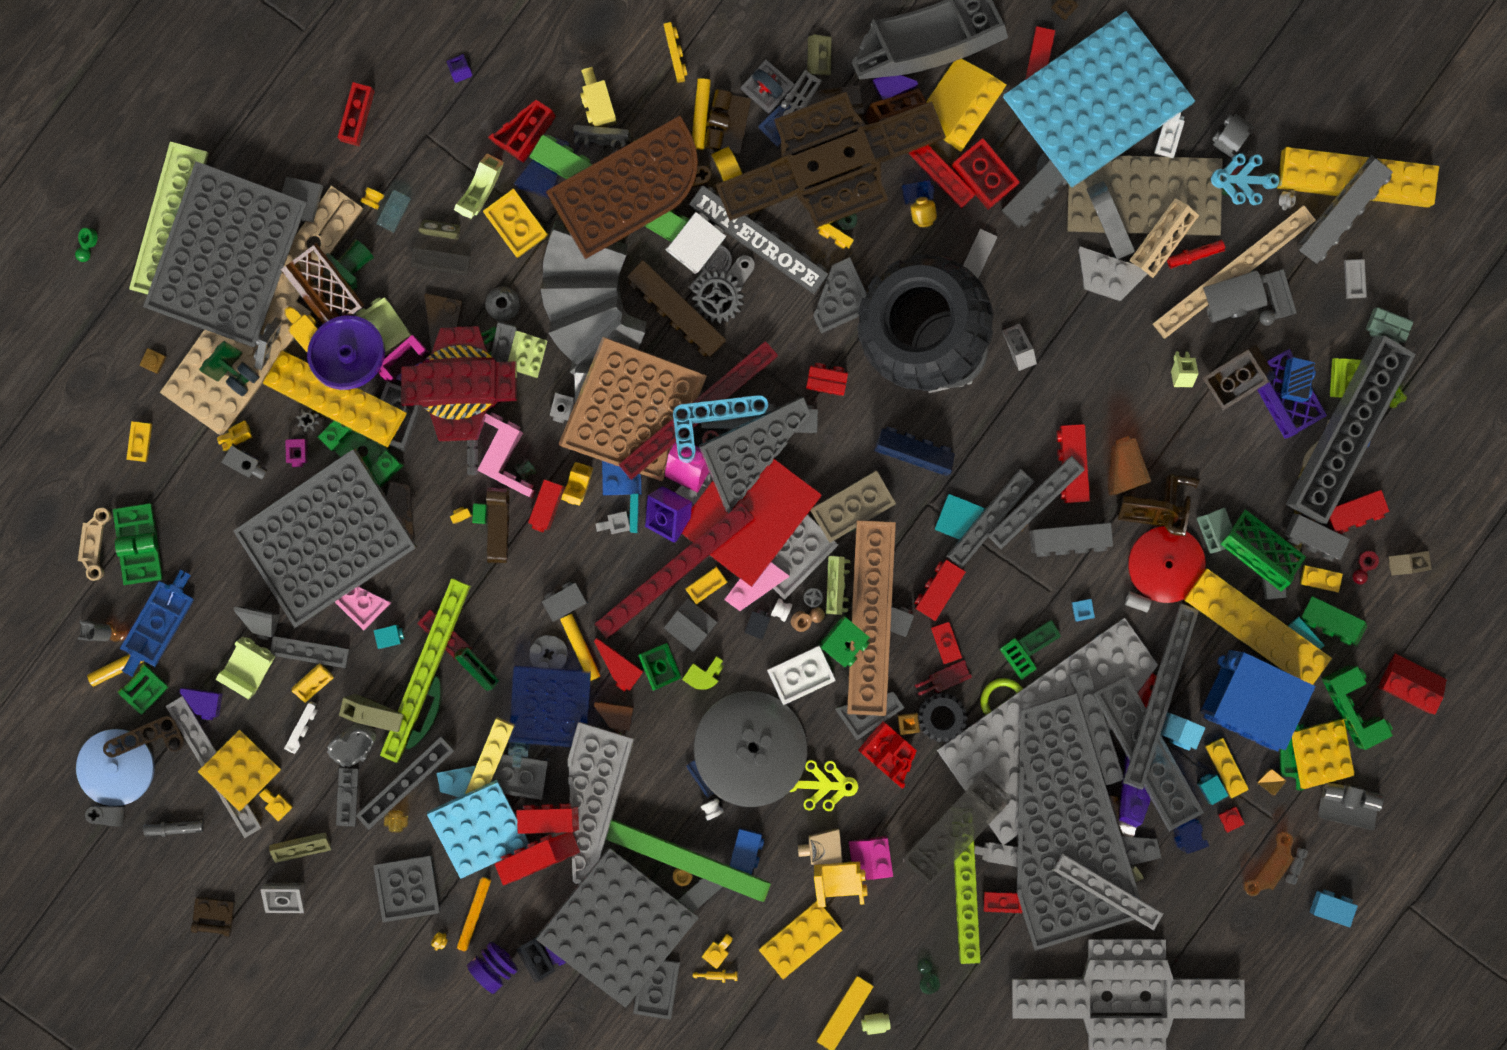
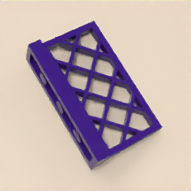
M1290 349L1267 361L1271 367L1275 368L1274 373L1276 376L1279 369L1285 370V367L1280 366L1281 358L1287 356L1288 359L1294 358ZM1277 377L1272 382L1257 389L1284 439L1297 434L1299 431L1327 416L1313 391L1309 400L1301 403L1306 405L1304 414L1295 412L1297 401L1293 402L1292 411L1285 409L1283 405L1285 399L1281 398L1280 400L1281 393H1277L1274 389L1275 382L1281 384L1283 380L1277 379ZM1310 406L1317 409L1319 416L1315 418L1308 416ZM1294 415L1303 418L1302 425L1298 428L1293 423Z

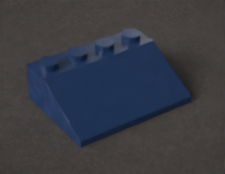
M888 426L886 429H881L874 451L944 476L951 474L955 453L951 452V448L942 445L940 448L935 447L933 442L925 439L920 442L915 440L916 436L905 433L904 436L897 434L898 430Z

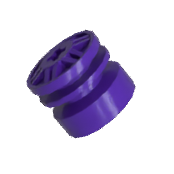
M491 941L487 945L488 950L485 948L481 950L485 959L476 955L466 966L481 986L490 993L495 994L504 985L500 976L509 980L511 974H515L518 968L511 956L503 948Z

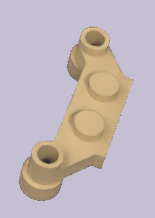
M106 508L96 509L94 517L88 523H83L78 561H82L87 569V578L93 581L99 580L104 576V570L99 564L104 525L112 518L111 512ZM103 513L106 514V518H105V519H103V517H102Z

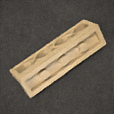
M1175 198L1129 261L1154 278L1199 215L1187 204ZM1190 213L1191 216L1184 222L1185 217ZM1178 230L1177 235L1173 238L1174 232ZM1166 246L1164 253H1161L1163 247ZM1155 261V265L1149 270V266Z

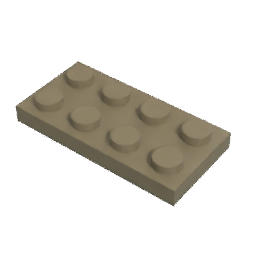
M875 471L812 508L811 512L827 540L831 543L856 528L857 521H868L896 503L880 475Z

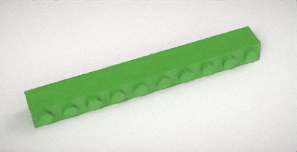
M542 135L530 155V158L565 179L592 165L587 157L575 155L572 148L567 145L562 147L550 135ZM671 210L645 225V227L672 242L689 219L683 215L678 217Z

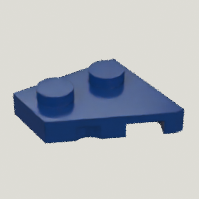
M602 461L603 495L642 494L640 474L630 480L619 466Z

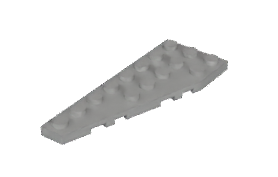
M578 722L568 757L569 800L571 806L578 807L579 830L572 832L581 852L572 858L573 882L578 884L602 856L635 739L582 722Z

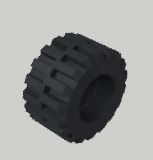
M934 693L930 697L925 698V701L920 704V709L917 713L919 727L924 734L932 740L947 742L957 738L956 736L960 735L963 728H965L967 720L966 710L961 701L948 693ZM938 706H946L953 713V721L946 728H937L931 722V713Z

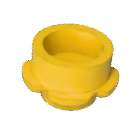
M438 932L431 942V946L435 947L434 950L443 949L448 942L446 934Z

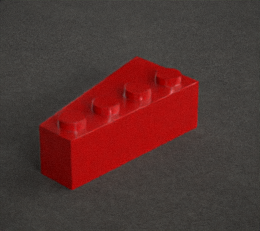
M568 832L553 838L551 835L540 839L541 843L535 841L528 844V849L526 850L525 847L515 850V855L513 856L510 853L500 857L502 861L496 863L495 866L503 886L581 853L573 833Z

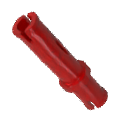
M1221 239L1189 251L1187 249L1183 250L1180 254L1168 257V266L1172 269L1183 264L1189 265L1192 264V261L1224 252V242Z

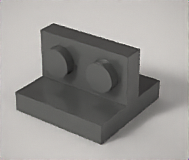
M688 598L664 629L694 652L718 622Z

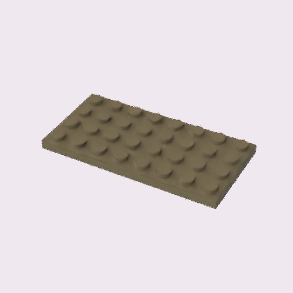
M1117 156L1073 188L1068 184L1067 232L1105 233L1086 190L1104 181L1127 233L1149 234L1173 200L1177 198L1199 215L1185 235L1220 236L1222 188H1217L1212 184L1211 176L1214 171L1222 169V159ZM1190 213L1185 217L1184 222L1189 219Z

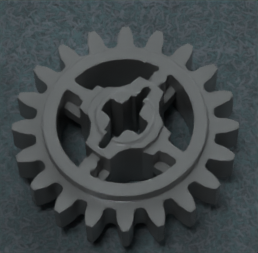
M716 270L714 275L711 271L707 273V277L702 275L700 277L701 281L695 283L699 288L692 290L697 294L692 297V300L698 301L694 307L701 308L698 313L704 312V319L711 316L712 323L716 318L719 323L723 322V318L726 322H729L730 316L735 318L737 316L736 312L742 310L738 305L745 303L740 299L745 296V293L739 292L743 289V286H737L739 279L733 281L734 274L727 277L725 270L721 275L719 270ZM714 283L712 291L705 293L707 285ZM723 284L726 285L730 289V291L726 290L723 287ZM717 293H718V296H722V298H721L720 300H719V297H715V295H716ZM733 300L731 307L724 310L725 302ZM708 303H711L714 306V309L711 308L708 305Z

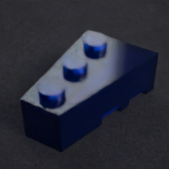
M555 138L557 140V144L561 145L562 147L563 145H567L571 148L569 142ZM532 160L515 181L514 185L516 188L550 199L546 191L558 184L560 175Z

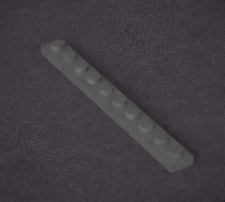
M1180 604L1123 781V783L1141 790L1145 785L1199 610Z

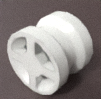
M779 598L771 616H778L785 622L792 604H786Z
M718 798L701 805V809L706 812L705 817L707 820L724 813L723 808L719 806Z

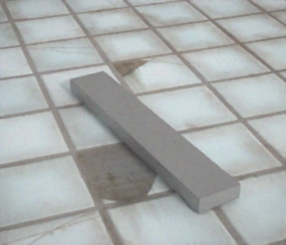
M1063 853L1053 868L1055 872L1152 930L1155 929L1164 914Z

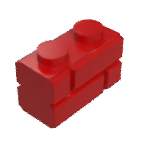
M815 363L814 366H810L806 389L844 396L848 372H844L845 368L834 366L832 370L827 369L825 364Z

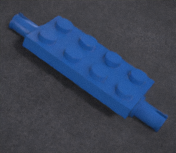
M180 570L173 584L166 585L160 581L158 582L120 649L130 655L121 671L133 676L139 663L143 661L156 667L194 601L193 598L185 595L182 590L189 577H191L190 574Z

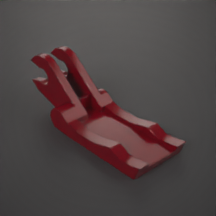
M965 660L929 675V679L916 684L915 687L918 688L931 682L933 686L918 692L919 696L935 689L936 693H939L972 678V676L969 674Z

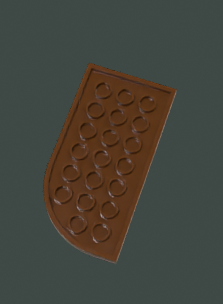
M678 116L546 191L584 259L591 257L663 216L684 200L691 190L696 177L698 163L696 146L681 116Z

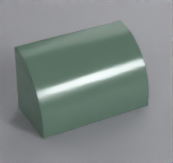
M1221 508L1197 517L1210 554L1226 549L1221 545V542L1232 529L1226 509Z

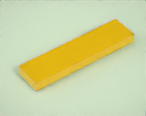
M856 976L817 1039L819 1044L829 1050H835L874 987L872 984Z

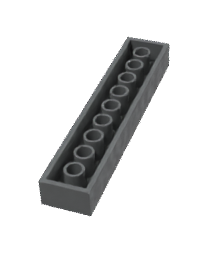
M1385 335L1374 336L1286 505L1317 523L1327 524L1416 354Z

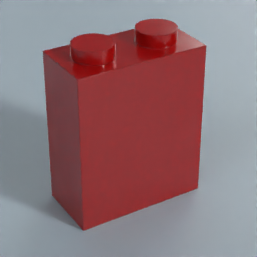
M544 479L528 522L532 524V529L544 532L545 529L550 530L565 487Z

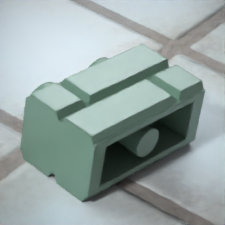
M1376 307L1371 313L1366 330L1370 331L1369 335L1373 337L1385 335L1396 343L1402 344L1407 340L1413 321Z

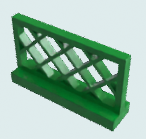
M1246 509L1241 513L1228 535L1221 542L1224 548L1281 592L1292 583L1294 575L1306 558V556ZM1244 518L1251 522V526H1245ZM1235 531H1242L1244 538L1239 536ZM1247 531H1253L1255 538H1249ZM1259 531H1263L1267 538H1261ZM1251 543H1257L1259 550L1252 546ZM1262 543H1269L1270 550H1264ZM1274 543L1281 545L1282 550H1276ZM1289 554L1295 556L1298 561L1291 562ZM1266 555H1272L1274 562L1266 557ZM1278 555H1284L1286 562H1280ZM1282 567H1288L1289 574Z

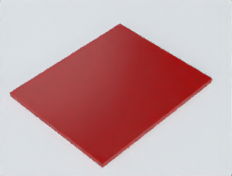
M775 459L759 475L760 478L751 489L747 490L743 499H740L732 509L734 510L743 503L754 519L710 555L751 587H753L822 496ZM713 481L692 507L691 518L681 533L692 542H695L728 515Z

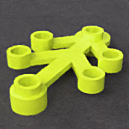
M808 760L805 764L806 770L812 772L819 781H798L790 792L796 791L797 788L820 789L811 798L804 801V808L806 810H813L815 804L830 790H839L831 799H826L823 802V808L826 811H832L834 805L842 797L852 796L857 792L858 783L852 777H844L833 761H827L824 765L825 770L832 773L839 781L831 782L817 767L815 761ZM808 763H814V769H808ZM832 763L834 768L828 770L827 764ZM847 783L852 784L851 790L845 789ZM807 801L813 802L811 808L806 807ZM826 802L832 803L830 809L825 807Z

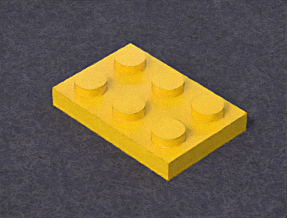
M514 189L483 210L517 258L548 236Z

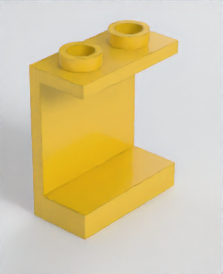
M860 862L814 865V881L818 907H826V897L859 895L860 904H864V896H868L867 884L863 885V881H866L865 869H861Z

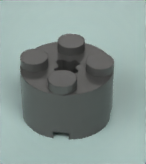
M1237 113L1234 115L1229 114L1223 122L1226 126L1222 132L1218 130L1212 138L1214 141L1213 145L1231 158L1234 156L1232 151H1238L1250 133L1247 131L1249 127L1251 129L1254 128L1253 124Z

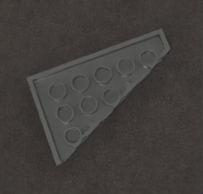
M800 396L699 445L715 487L728 514L738 501L743 499L747 490L751 489L760 478L759 475L773 462V458L786 446L793 433L797 432L800 425L810 416L804 397Z

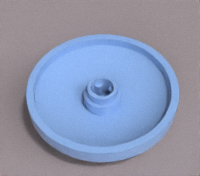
M110 729L97 733L83 745L76 762L79 784L91 799L107 806L129 804L140 798L147 791L153 780L155 763L153 754L147 744L115 758H109L104 754L103 745L113 738L130 732L128 730ZM134 736L126 737L125 744L127 746L135 745L136 738ZM121 739L117 740L119 745L113 746L109 744L107 753L115 754V749L121 747V751L125 750Z

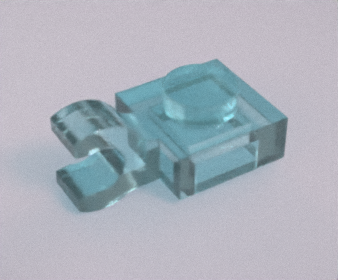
M511 738L508 755L513 756L512 767L520 768L522 756L528 757L530 739Z

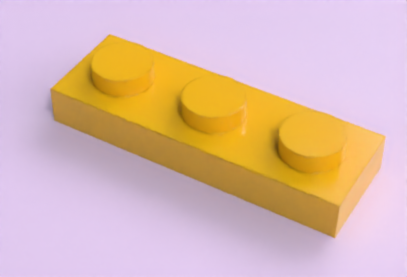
M671 22L664 23L677 83L685 82L684 76L687 75L685 64L681 65L680 57H683L681 46H677L675 41L678 38L677 29L672 27Z
M1220 738L1206 745L1205 748L1230 798L1249 790L1224 739Z

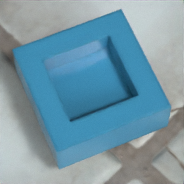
M1091 599L1072 602L1075 621L1095 618Z

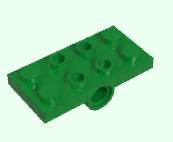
M145 504L112 509L117 537L115 538V550L120 558L123 585L163 580L153 505Z

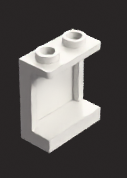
M695 212L676 238L665 249L695 274L699 272L726 237L723 234L724 231L717 225H711L708 222V217L701 212L699 214Z

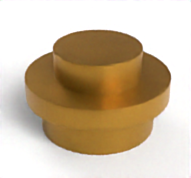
M677 868L673 873V880L679 886H686L691 882L692 874Z

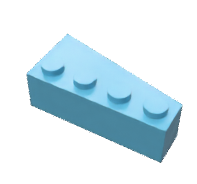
M1167 712L1161 735L1170 738V743L1190 751L1191 747L1197 749L1205 727Z

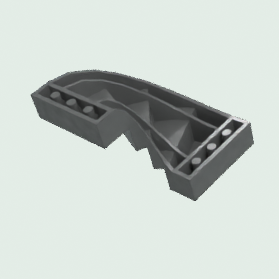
M555 219L543 261L541 294L544 308L551 322L548 333L558 348L572 361L570 373L575 375L576 364H592L602 337L639 349L645 334L646 321L628 316L621 300L619 277L628 245L617 241L591 257L584 259L565 224Z

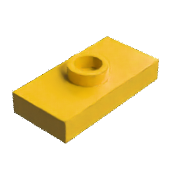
M715 567L685 589L694 602L698 604L726 584L727 580L719 569Z
M319 663L291 688L292 692L306 703L333 679V675Z

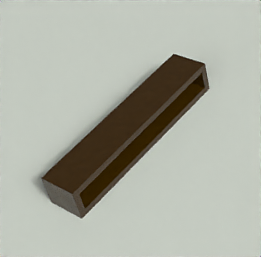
M644 261L627 276L630 280L628 284L635 291L639 289L643 293L641 297L648 304L654 303L657 306L655 310L663 318L666 315L671 320L669 324L675 330L681 329L685 333L683 337L690 344L694 342L698 346L697 351L702 356L706 357L708 355L711 358L724 345L726 339Z

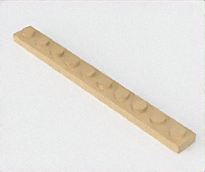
M1302 206L1153 323L1154 327L1164 339L1208 305L1203 287L1251 272L1316 221L1305 206Z

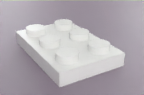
M820 646L767 670L783 705L836 681Z

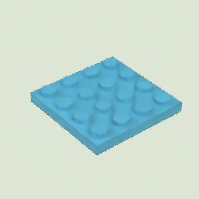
M498 780L427 812V816L460 879L500 861L502 856L510 853L513 855L517 849L522 847L526 849L528 848L527 845L530 844L525 834H518L517 817Z

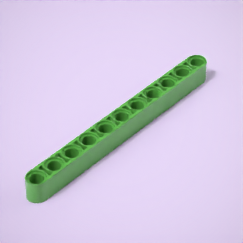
M614 819L611 820L606 840L758 901H765L771 886L770 882Z

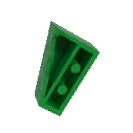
M1314 597L1311 598L1302 615L1303 620H1305L1304 624L1312 628L1317 626L1323 629V633L1331 637L1335 635L1340 638V641L1348 645L1358 646L1367 628L1365 621Z

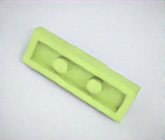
M828 557L826 614L842 615V612L848 611V609L842 607L843 602L848 601V598H843L845 589L844 574L850 573L849 570H844V564L850 563V560L845 559V557Z

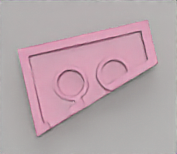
M770 563L753 587L739 579L725 600L741 611L787 579L789 575L773 563Z
M360 587L355 588L335 602L363 630L391 604V602Z

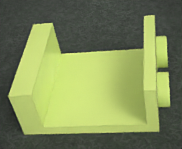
M377 298L371 303L372 306L367 310L365 308L361 309L355 316L368 320L377 328L384 341L386 356L405 342L411 334L386 298Z
M241 637L236 641V648L225 669L218 674L216 680L250 699L256 693L275 656L271 654L270 650L256 645L252 639Z

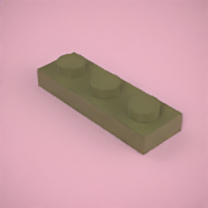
M326 832L269 845V851L275 863L331 850V843Z

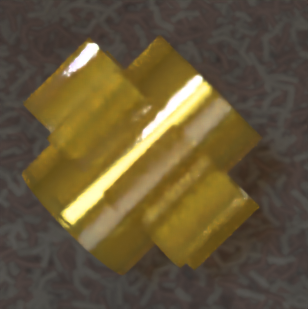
M391 810L389 815L384 817V826H389L388 831L402 832L403 827L406 828L408 825V816H404V812L401 810Z

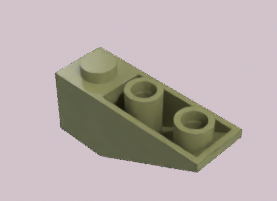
M353 694L343 698L339 716L356 723L399 732L404 714L358 694Z

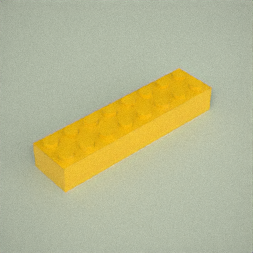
M1286 147L1281 151L1277 189L1338 196L1369 157ZM1378 159L1389 167L1393 173L1391 174L1392 178L1386 185L1383 184L1378 190V195L1372 201L1430 207L1435 204L1439 166Z

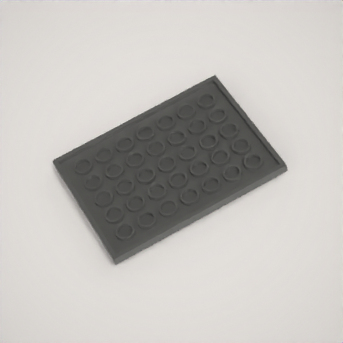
M195 161L143 307L255 348L282 274L281 269L285 266L307 202Z
M356 449L351 450L234 530L235 535L294 628L300 626L418 547Z

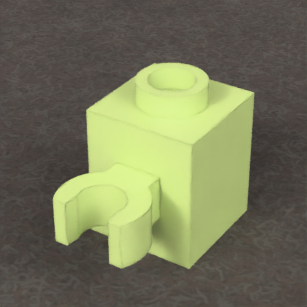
M1176 351L1174 355L1175 363L1171 370L1174 387H1193L1198 376L1196 358H1190L1189 352H1185L1184 358L1179 356V352Z

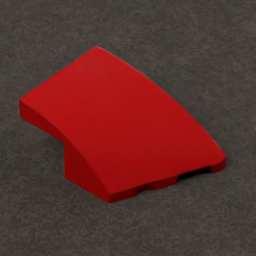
M882 721L858 751L903 789L906 774L910 772L911 762L917 750Z

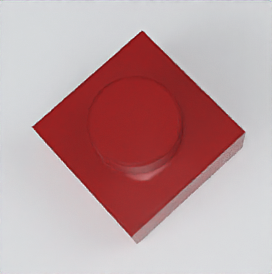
M1237 807L1218 814L1227 833L1245 825Z

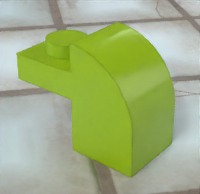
M716 656L707 671L693 663L682 680L696 689H709L719 681L713 675L714 673L716 675L720 673L724 667L721 664L723 660Z

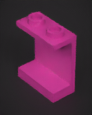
M411 335L384 359L378 373L388 382L396 383L398 380L389 371V368L412 348L422 357H426L430 352L416 337Z

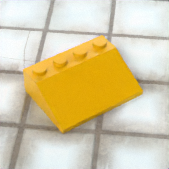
M963 59L954 61L927 100V103L932 101L946 136L943 140L962 152L1005 89L1006 84Z

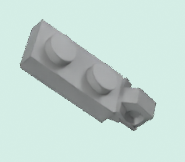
M985 842L984 847L974 845V853L983 855L982 860L1017 867L1018 847L994 842Z

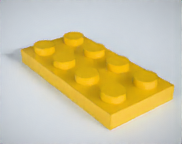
M816 901L762 945L759 951L781 978L784 979L839 934L842 929L824 907H818Z

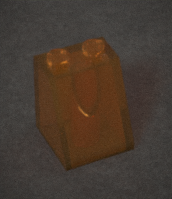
M1127 436L1116 440V445L1111 446L1109 496L1151 482L1135 438L1130 439Z

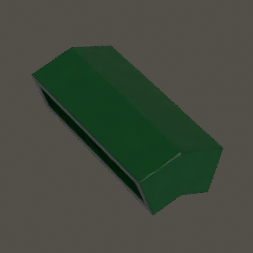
M461 647L454 654V658L486 691L493 689L499 682L497 677L468 647ZM464 654L475 664V666L464 656ZM479 669L490 680V682L479 672Z

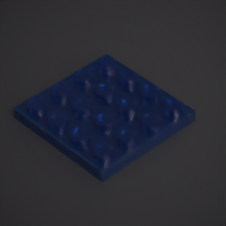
M515 665L510 723L515 724L509 742L572 747L578 722L588 724L591 672Z

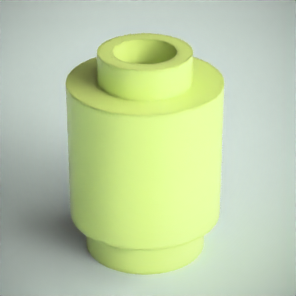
M888 1014L865 1015V1019L861 1020L862 1029L867 1032V1035L884 1033L886 1030H890Z

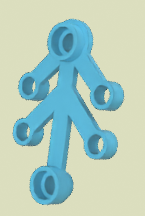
M1243 154L1234 155L1232 161L1225 169H1218L1213 172L1211 176L1212 184L1217 188H1224L1236 205L1245 202V195L1249 198V202L1252 205H1258L1262 202V195L1254 193L1248 184H1262L1266 189L1276 188L1279 184V177L1274 173L1264 176H1247L1254 167L1262 164V157L1258 154L1251 156L1249 162L1237 175L1230 174L1237 166L1245 163L1246 159ZM1230 183H1236L1244 193H1237Z

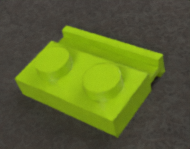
M1332 358L1330 397H1342L1361 360Z

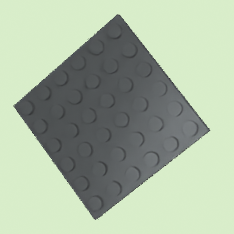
M609 847L535 938L626 1008L699 917Z

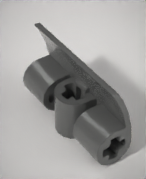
M1252 271L1203 287L1209 304L1207 306V314L1212 323L1229 317H1241L1246 315L1248 311L1267 306L1265 290L1258 271Z
M1331 782L1325 783L1321 794L1318 817L1375 830L1377 811H1380L1382 808L1384 796L1383 794L1366 791L1352 785L1344 786Z

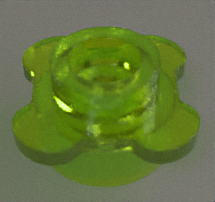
M1400 386L1395 393L1397 398H1393L1389 404L1391 408H1396L1399 403L1407 400V396L1403 394Z

